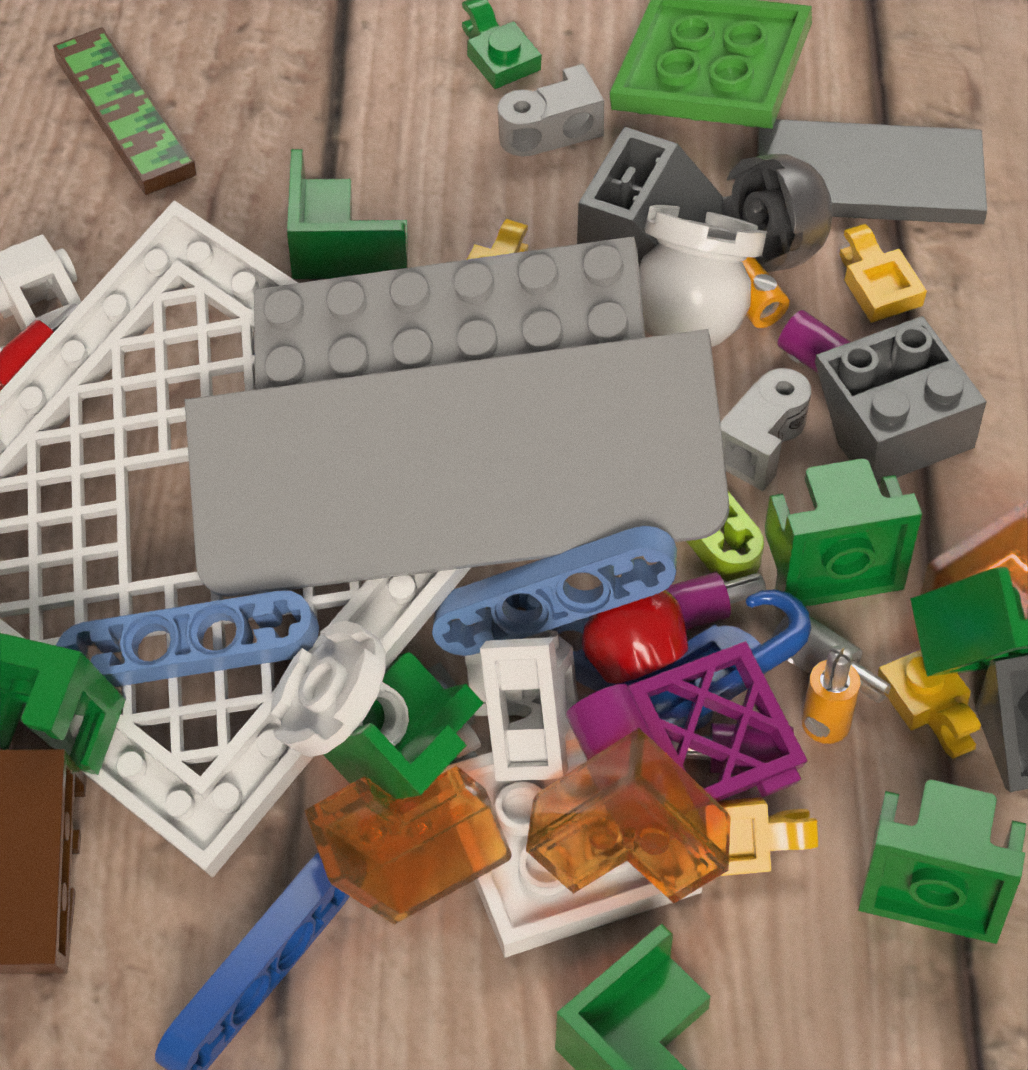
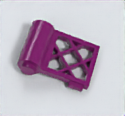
M746 641L631 685L616 684L601 689L571 706L565 715L625 840L640 838L645 847L662 842L678 833L682 829L678 819L696 811L698 808L711 805L757 786L763 798L797 784L801 780L797 769L802 768L808 762ZM733 665L736 666L747 688L743 705L708 691L714 672ZM701 678L698 687L688 683ZM668 691L692 701L693 704L684 729L660 719L649 697ZM754 704L756 705L759 713L753 711ZM703 706L737 720L729 747L694 733ZM747 725L770 734L782 757L768 763H763L740 753L739 749ZM671 741L679 743L677 751ZM688 748L724 762L716 784L698 791L695 790L683 766ZM734 767L745 771L731 777Z

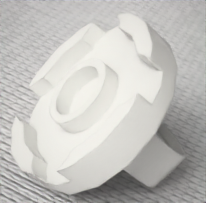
M347 620L328 625L320 633L329 639L322 643L313 654L301 648L293 657L279 681L271 705V715L281 720V729L273 731L275 738L307 757L326 754L343 743L358 726L363 725L362 721L376 699L384 710L385 720L380 731L393 746L401 741L407 730L409 722L408 708L404 698L396 690L382 682L385 674L386 651L380 639L359 624Z

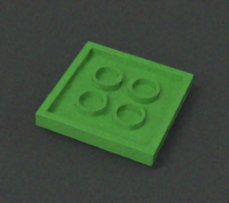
M650 0L610 90L611 110L773 129L812 25V6L759 0Z

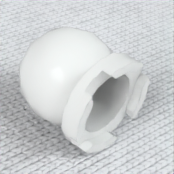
M649 206L645 233L657 238L659 244L643 257L639 266L645 330L652 336L709 329L711 346L719 345L740 328L749 310L751 280L742 261L746 260L747 257L762 256L767 231L757 230L758 225L717 213L707 212L705 223L678 218L680 210L678 206Z

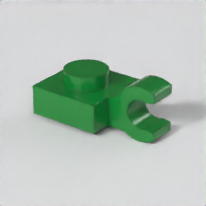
M466 0L462 2L463 9L471 18L462 22V28L469 38L467 40V56L494 89L541 70L542 54L514 21L499 26L488 0Z

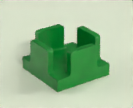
M863 458L807 468L805 483L815 510L790 514L783 493L769 496L765 536L777 569L776 590L790 593L807 607L905 589L922 512L915 493L903 495L895 475L881 477L880 486L878 487L869 461Z
M928 780L924 786L917 824L910 826L894 822L899 794L885 791L858 911L997 944L1022 877L1025 852H1022L1027 824L1012 820L1004 845L999 847L993 845L990 841L997 802L996 796L992 793L936 780Z

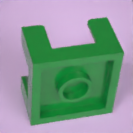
M0 633V750H7L9 748L20 718L28 728L43 731L51 738L64 740L74 714L83 716L84 718L70 757L81 771L99 775L126 699L81 651Z

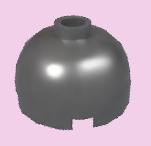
M771 154L742 159L730 171L727 180L735 179L732 187V196L722 198V215L758 225L757 230L767 231L762 256L755 257L767 272L790 269L801 265L824 246L831 231L832 200L823 177L812 165L789 154Z

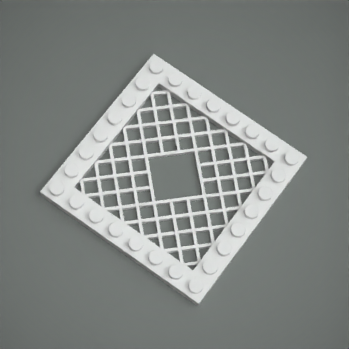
M175 200L0 391V493L28 489V515L0 520V534L28 529L29 557L0 561V576L29 571V599L1 603L0 618L29 613L30 640L56 646L60 637L43 640V611L74 606L76 625L88 621V603L119 599L120 616L133 614L132 596L165 591V609L178 607L177 589L204 585L198 572L132 582L128 472L189 461L188 447L171 450L170 424L186 421L185 407L170 409L169 384L200 379L201 397L212 396V377L244 371L245 391L255 390L254 289L296 284L298 282ZM196 301L197 326L166 331L165 309L167 306ZM208 303L231 318V320L209 323ZM154 322V333L142 335ZM242 332L243 357L211 362V337ZM198 340L199 365L168 370L167 345ZM155 347L156 372L125 377L124 354L126 352ZM112 369V380L101 381ZM156 387L157 412L126 417L125 392ZM113 394L114 419L83 424L82 401L86 398ZM70 416V427L59 428ZM158 426L159 452L128 457L127 431ZM114 434L115 460L84 465L83 439ZM70 441L71 467L40 472V448L44 445ZM27 463V474L16 476ZM115 474L116 500L85 506L84 479ZM71 481L72 508L41 513V486ZM117 515L118 542L86 547L85 520ZM72 522L73 549L42 554L41 527ZM118 556L119 584L87 589L86 561ZM73 564L74 592L43 597L42 569ZM472 567L366 580L363 585H361V581L349 582L350 590L317 596L315 594V587L303 588V597L316 617L317 610L344 606L330 624L347 620L359 624L377 636L386 651V670ZM210 591L211 601L224 600L223 596L216 595ZM0 619V633L24 638ZM219 621L210 626L213 633V650L218 651L226 648L225 625L232 624L233 622ZM155 631L145 636L151 637L166 634L167 650L170 647V634L165 631ZM320 634L308 652L313 654L329 638ZM88 646V652H87V656H86L88 659H89V646ZM121 652V663L123 664L125 660ZM273 662L261 664L262 694L229 699L227 670L214 671L216 701L182 706L181 677L169 678V708L136 713L135 684L122 686V696L126 699L123 715H120L99 775L83 772L212 878L313 758L296 752L275 738L273 731L281 729V720L271 715V705L277 687L275 688ZM257 709L231 740L229 713ZM74 714L64 740L51 738L43 731L28 729L53 749H65L70 756L84 717ZM217 715L218 746L184 751L183 720ZM20 717L19 722H21L24 726H26V725L22 722L21 717ZM170 722L171 753L139 727ZM213 761L201 776L187 766Z

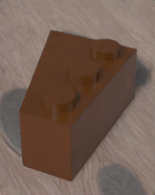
M65 749L0 750V974L68 973L76 895L75 889L70 888L72 854H80L81 845L80 829L73 830L74 797H85L87 777Z

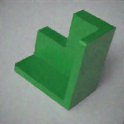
M291 149L287 238L292 279H332L408 268L407 220H351V179H306L303 149Z
M1007 567L991 568L910 598L927 677L987 670L991 660L1009 657V655L1028 654V619H1025L1019 591L1012 586L1010 572Z
M410 652L401 654L385 670L382 681L404 698L408 708L409 722L406 733L401 741L393 746L381 733L380 730L385 720L382 705L375 699L362 721L363 725L358 726L343 743L328 753L323 754L368 804L422 795L467 746L456 733L484 704L466 683L444 689Z
M663 924L656 927L557 1011L555 1050L575 1070H687L665 1047L709 1009L711 996L670 958L673 933Z

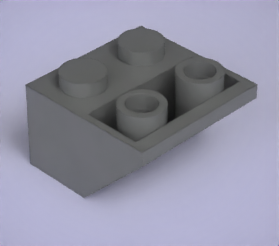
M624 126L578 203L577 244L634 236L638 253V264L640 266L643 257L659 244L657 238L645 233L649 206L680 207L678 218L705 223L707 212L722 215L723 196L677 143Z
M923 316L816 355L815 364L838 445L849 460L863 458L869 461L877 485L880 484L881 477L895 475L898 478L975 448L987 401Z

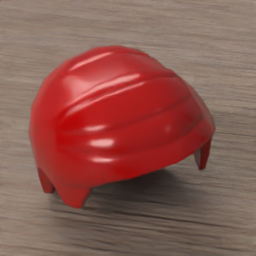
M664 590L658 594L590 616L584 625L582 634V647L585 655L607 683L615 684L637 679L676 662L688 650L685 621L680 603L671 593Z

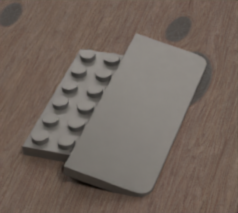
M634 236L254 289L255 390L185 399L196 568L204 585L214 594L223 597L544 559L640 526L657 527L667 532L675 542L707 538L719 531L725 524L729 514L725 458L709 329L645 337L638 253Z

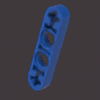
M330 849L319 851L174 1019L158 1044L155 1061L166 1070H207L346 903L358 879L359 870L357 866Z

